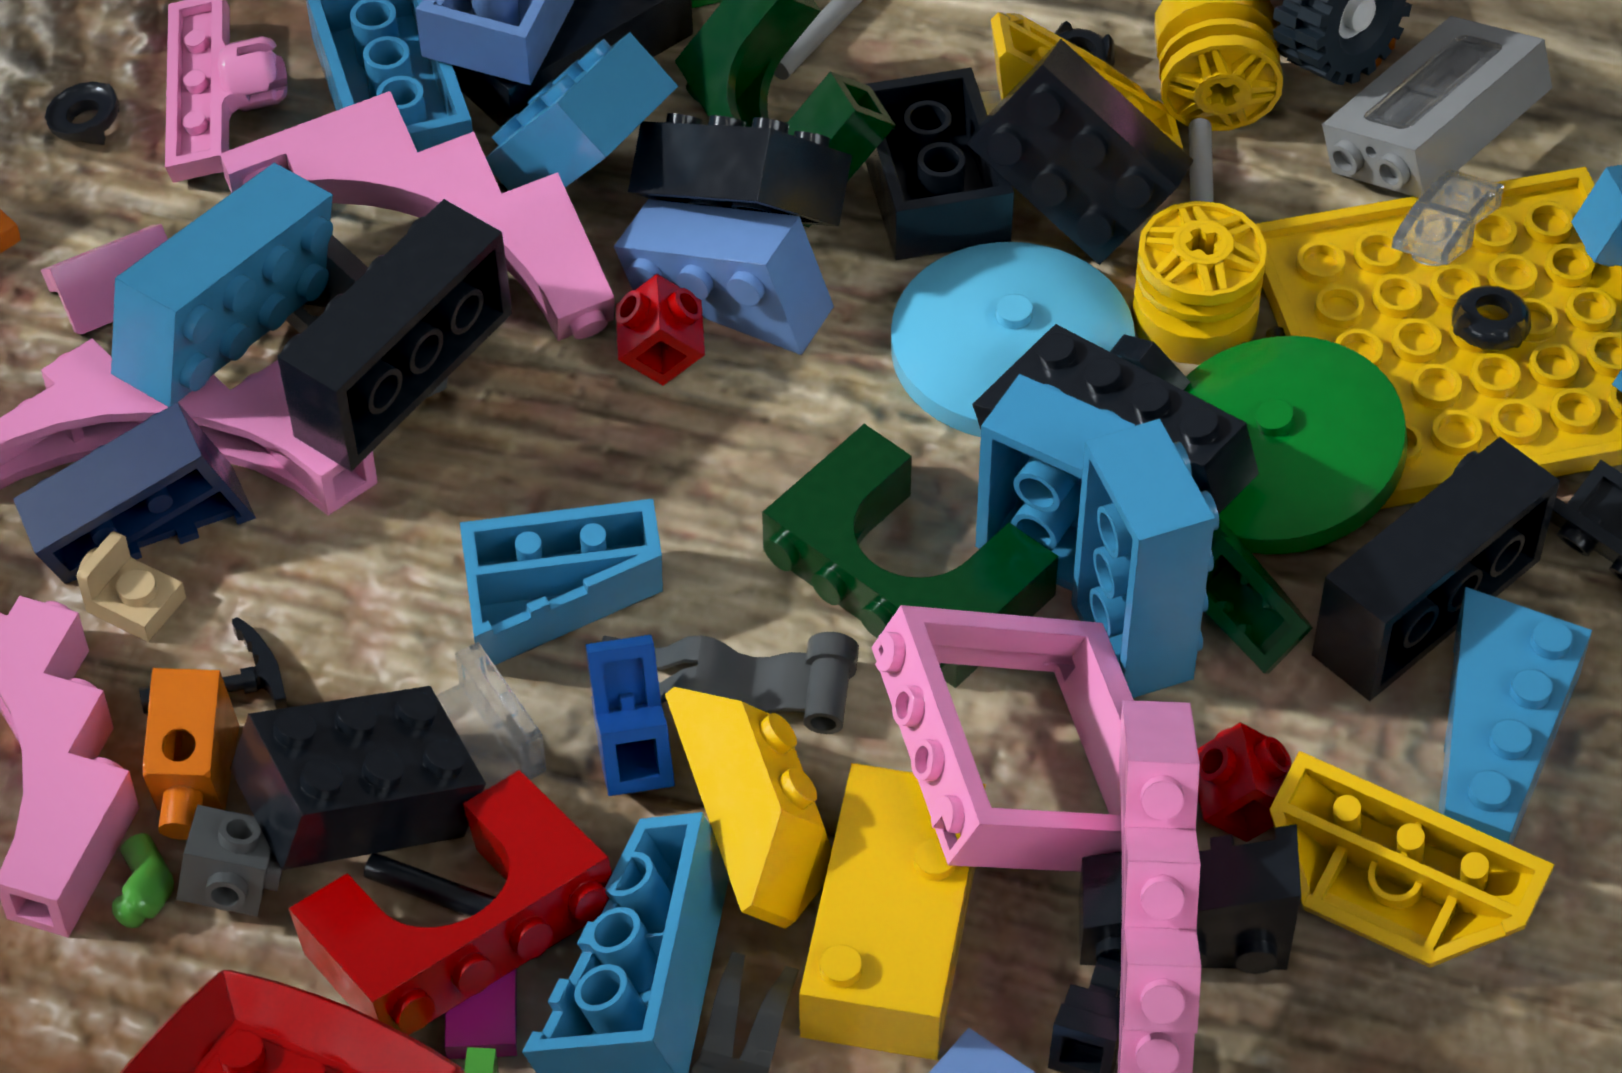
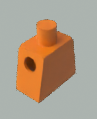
M152 669L142 769L143 778L156 809L161 811L158 831L168 838L188 839L197 805L221 810L226 809L232 773L230 767L235 755L239 723L220 670Z

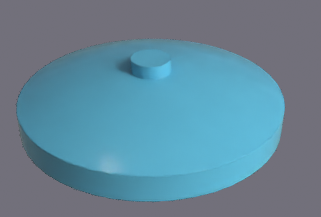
M995 242L980 244L955 251L938 259L917 274L907 285L896 304L892 317L891 357L900 383L917 405L947 426L981 437V429L972 404L1055 324L1110 352L1123 334L1135 337L1134 322L1130 309L1120 291L1103 273L1086 261L1059 249L1032 243Z

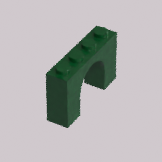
M723 0L675 60L687 81L685 85L686 90L702 105L708 117L710 115H718L739 119L746 122L745 127H752L753 118L769 119L768 93L773 75L782 58L821 10L814 0ZM831 71L790 120L786 122L790 125L788 134L794 136L795 131H803L824 135L830 138L829 148L852 155L848 181L895 127L891 117L870 86ZM803 224V226L809 228L811 224Z
M865 423L762 511L763 551L770 561L779 569L792 571L809 583L825 602L831 605H839L858 618L868 632L876 638L882 633L901 605L1033 617L1056 595L1059 556L1011 523H1007L966 562L944 574L931 577H907L886 571L869 560L860 549L859 544L873 528L911 496L912 456ZM939 663L945 681L954 688L958 687L979 667Z

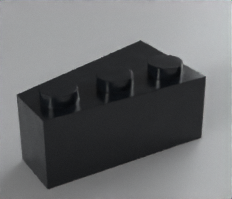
M1297 824L1276 827L1275 840L1235 846L1232 834L1211 837V849L1199 851L1201 866L1197 937L1201 969H1239L1250 974H1261L1271 970H1287L1301 899ZM1122 851L1082 857L1079 886L1080 965H1096L1099 956L1121 962Z

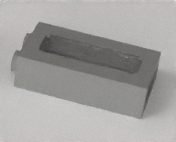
M1450 16L1322 124L1332 173L1421 199L1427 198L1552 89L1545 39Z

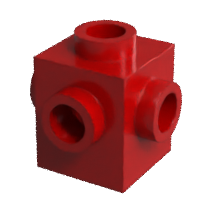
M659 274L654 275L636 290L628 292L616 304L618 360L662 386L667 384L705 356L702 300L697 298L688 289L680 288Z
M1239 722L1235 726L1219 732L1214 739L1198 748L1200 761L1198 803L1201 806L1205 822L1245 842H1249L1274 826L1269 809L1292 766V762L1287 750L1280 741Z

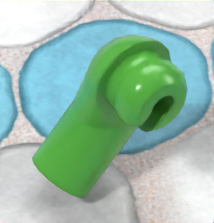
M146 833L130 837L122 844L120 849L121 855L132 875L122 886L123 894L113 900L112 913L127 928H138L144 923L146 918L153 919L174 891L172 873L153 839Z

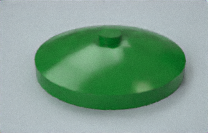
M1276 336L1261 338L1236 345L1214 355L1186 376L1190 383L1184 391L1247 424L1259 474L1219 514V518L1251 553L1288 554L1311 550L1332 543L1347 536L1370 520L1385 505L1397 487L1405 467L1408 447L1402 404L1395 388L1384 373L1371 361L1354 350L1334 342L1312 337Z

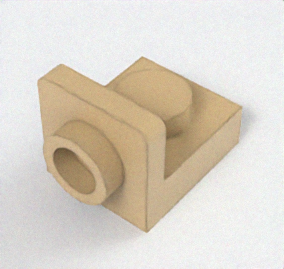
M112 531L98 548L91 549L84 556L76 574L86 612L147 642L152 639L186 599L183 582L132 558L126 537L116 531Z

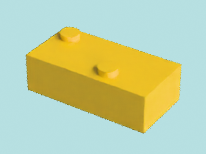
M851 763L799 993L800 1038L938 1060L976 867L949 866L947 864L936 830L932 828L931 816L920 784L913 772ZM955 833L958 840L960 838V833Z

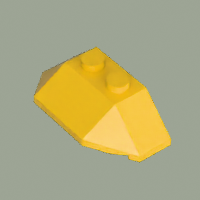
M998 12L991 19L997 82L1001 101L1049 50L1062 39L1176 145L1183 149L1176 119L1169 114L1164 103L1161 100L1154 101L1149 98L1138 84L1114 67L1021 14Z
M673 687L665 693L740 910L744 914L786 929L798 919L824 886L832 851L815 803L817 800L816 788L810 778L804 773L795 750L797 745L796 735L789 723L776 713L769 714L739 700Z
M1302 751L1298 752L1269 809L1275 828L1297 824L1301 886L1300 902L1303 910L1429 968L1524 930L1554 869L1553 863Z

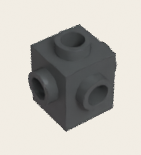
M197 805L183 854L176 900L258 917L264 890L278 891L283 870L254 816Z

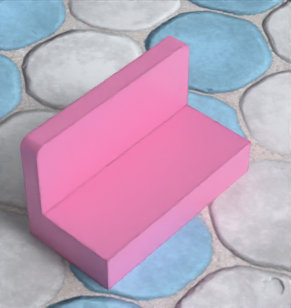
M162 224L146 227L41 270L49 291L58 292L76 334H85L113 322L115 278L168 240Z

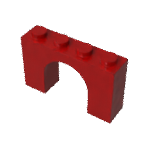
M520 770L463 803L476 850L506 880L497 897L475 915L445 926L416 927L406 925L386 915L348 873L288 908L304 955L351 1008L410 1035L421 1030L428 1023L471 996L482 992L489 985L527 961L538 957L551 946L584 927L588 921L593 922L601 915L609 900L605 892V886L612 875L608 856Z

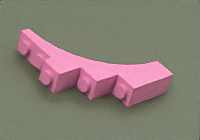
M91 338L72 351L62 354L54 362L41 369L46 390L24 400L15 409L0 417V490L20 479L66 463L76 462L99 446L107 444L143 423L150 416L165 410L168 406L112 375V357ZM278 360L263 370L249 375L241 384L231 390L213 374L200 390L191 391L178 401L231 464L255 470L295 490L327 516L378 483L373 451L351 472L294 437Z
M19 596L8 615L0 612V711L21 746L23 796L15 836L0 869V900L8 920L69 938L137 814L139 804L130 771L110 759L98 757L114 727L104 690L98 689L86 680L74 678L89 652L79 612L72 611L59 602H40Z
M1122 700L1119 748L1122 830V929L1118 1073H1193L1195 1033L1198 1032L1202 967L1197 937L1201 862L1196 834L1200 761L1191 703Z

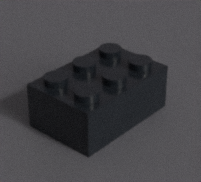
M1062 39L1049 50L989 113L967 142L971 149L1099 265L1179 187L1194 161Z
M972 67L865 84L872 88L895 124V127L865 161L895 261L958 251L980 244L1011 242L1014 201L1012 185L967 145V142L988 116Z
M667 113L666 122L643 121L640 124L628 192L653 200L800 216L802 224L839 227L852 155L829 148V137L803 131H795L793 136L788 134L790 126L788 123L759 117L753 118L752 127H745L746 122L718 115H710L708 125L702 124V119L677 113Z
M431 686L249 713L230 767L282 870L465 837L469 823L463 803L483 792L486 785Z

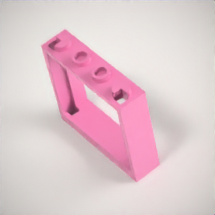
M901 605L871 648L876 659L875 665L881 673L892 705L894 720L900 727L911 759L913 774L920 784L931 816L932 828L936 830L947 864L949 866L1081 872L1082 857L1121 852L1122 830L1119 776L1122 700L1134 701L1103 623ZM939 663L1054 672L1109 814L991 808ZM955 833H960V838L958 840Z

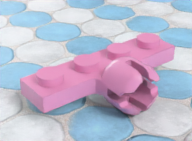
M184 0L168 4L165 168L173 183L224 172L220 153L229 150V120L232 113L237 110L249 111L277 105L287 96V86H285L287 85L286 67L283 58L272 51L277 47L273 39L260 36L230 43V7L226 0Z

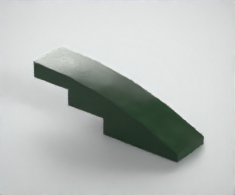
M1219 518V528L1213 531L1211 550L1214 568L1208 572L1207 576L1208 610L1205 612L1264 674H1269L1313 627L1253 554Z

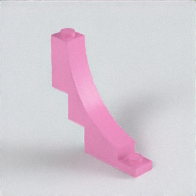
M391 91L220 153L224 176L231 193L268 166L276 163L332 193V203L379 207L420 218L426 216L445 199L502 232L507 271L529 293L544 314L558 341L570 336H574L575 339L591 337L602 331L609 321L614 320L615 297L559 173H554L501 193L474 132L417 152Z

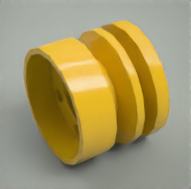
M1162 0L1155 12L1154 34L1156 52L1159 59L1161 99L1172 117L1185 126H1188L1194 119L1204 118L1211 122L1212 131H1231L1255 123L1273 109L1282 95L1283 72L1280 65V53L1277 50V41L1274 40L1273 36L1276 21L1273 19L1274 8L1270 0Z
M1191 201L1175 204L1153 215L1141 231L1132 311V319L1138 337L1155 342L1170 360L1197 365L1228 348L1251 341L1257 328L1267 244L1260 228L1243 212L1214 202Z

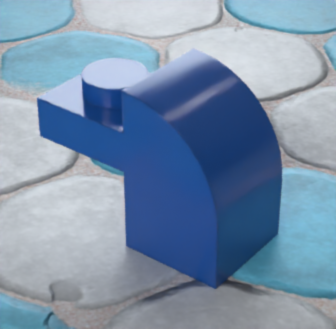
M652 635L585 644L595 728L608 796L674 787L675 781L668 725L661 704Z

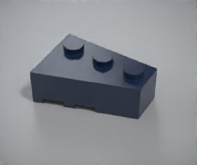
M178 402L150 416L143 423L107 444L99 446L90 454L51 477L41 480L34 487L13 498L35 554L64 584L77 580L76 574L84 556L91 549L98 548L112 531H116L126 537L130 556L137 560L142 558L139 549L141 547L173 536H177L181 545L199 538L197 528L234 516L237 525L256 519L233 466Z

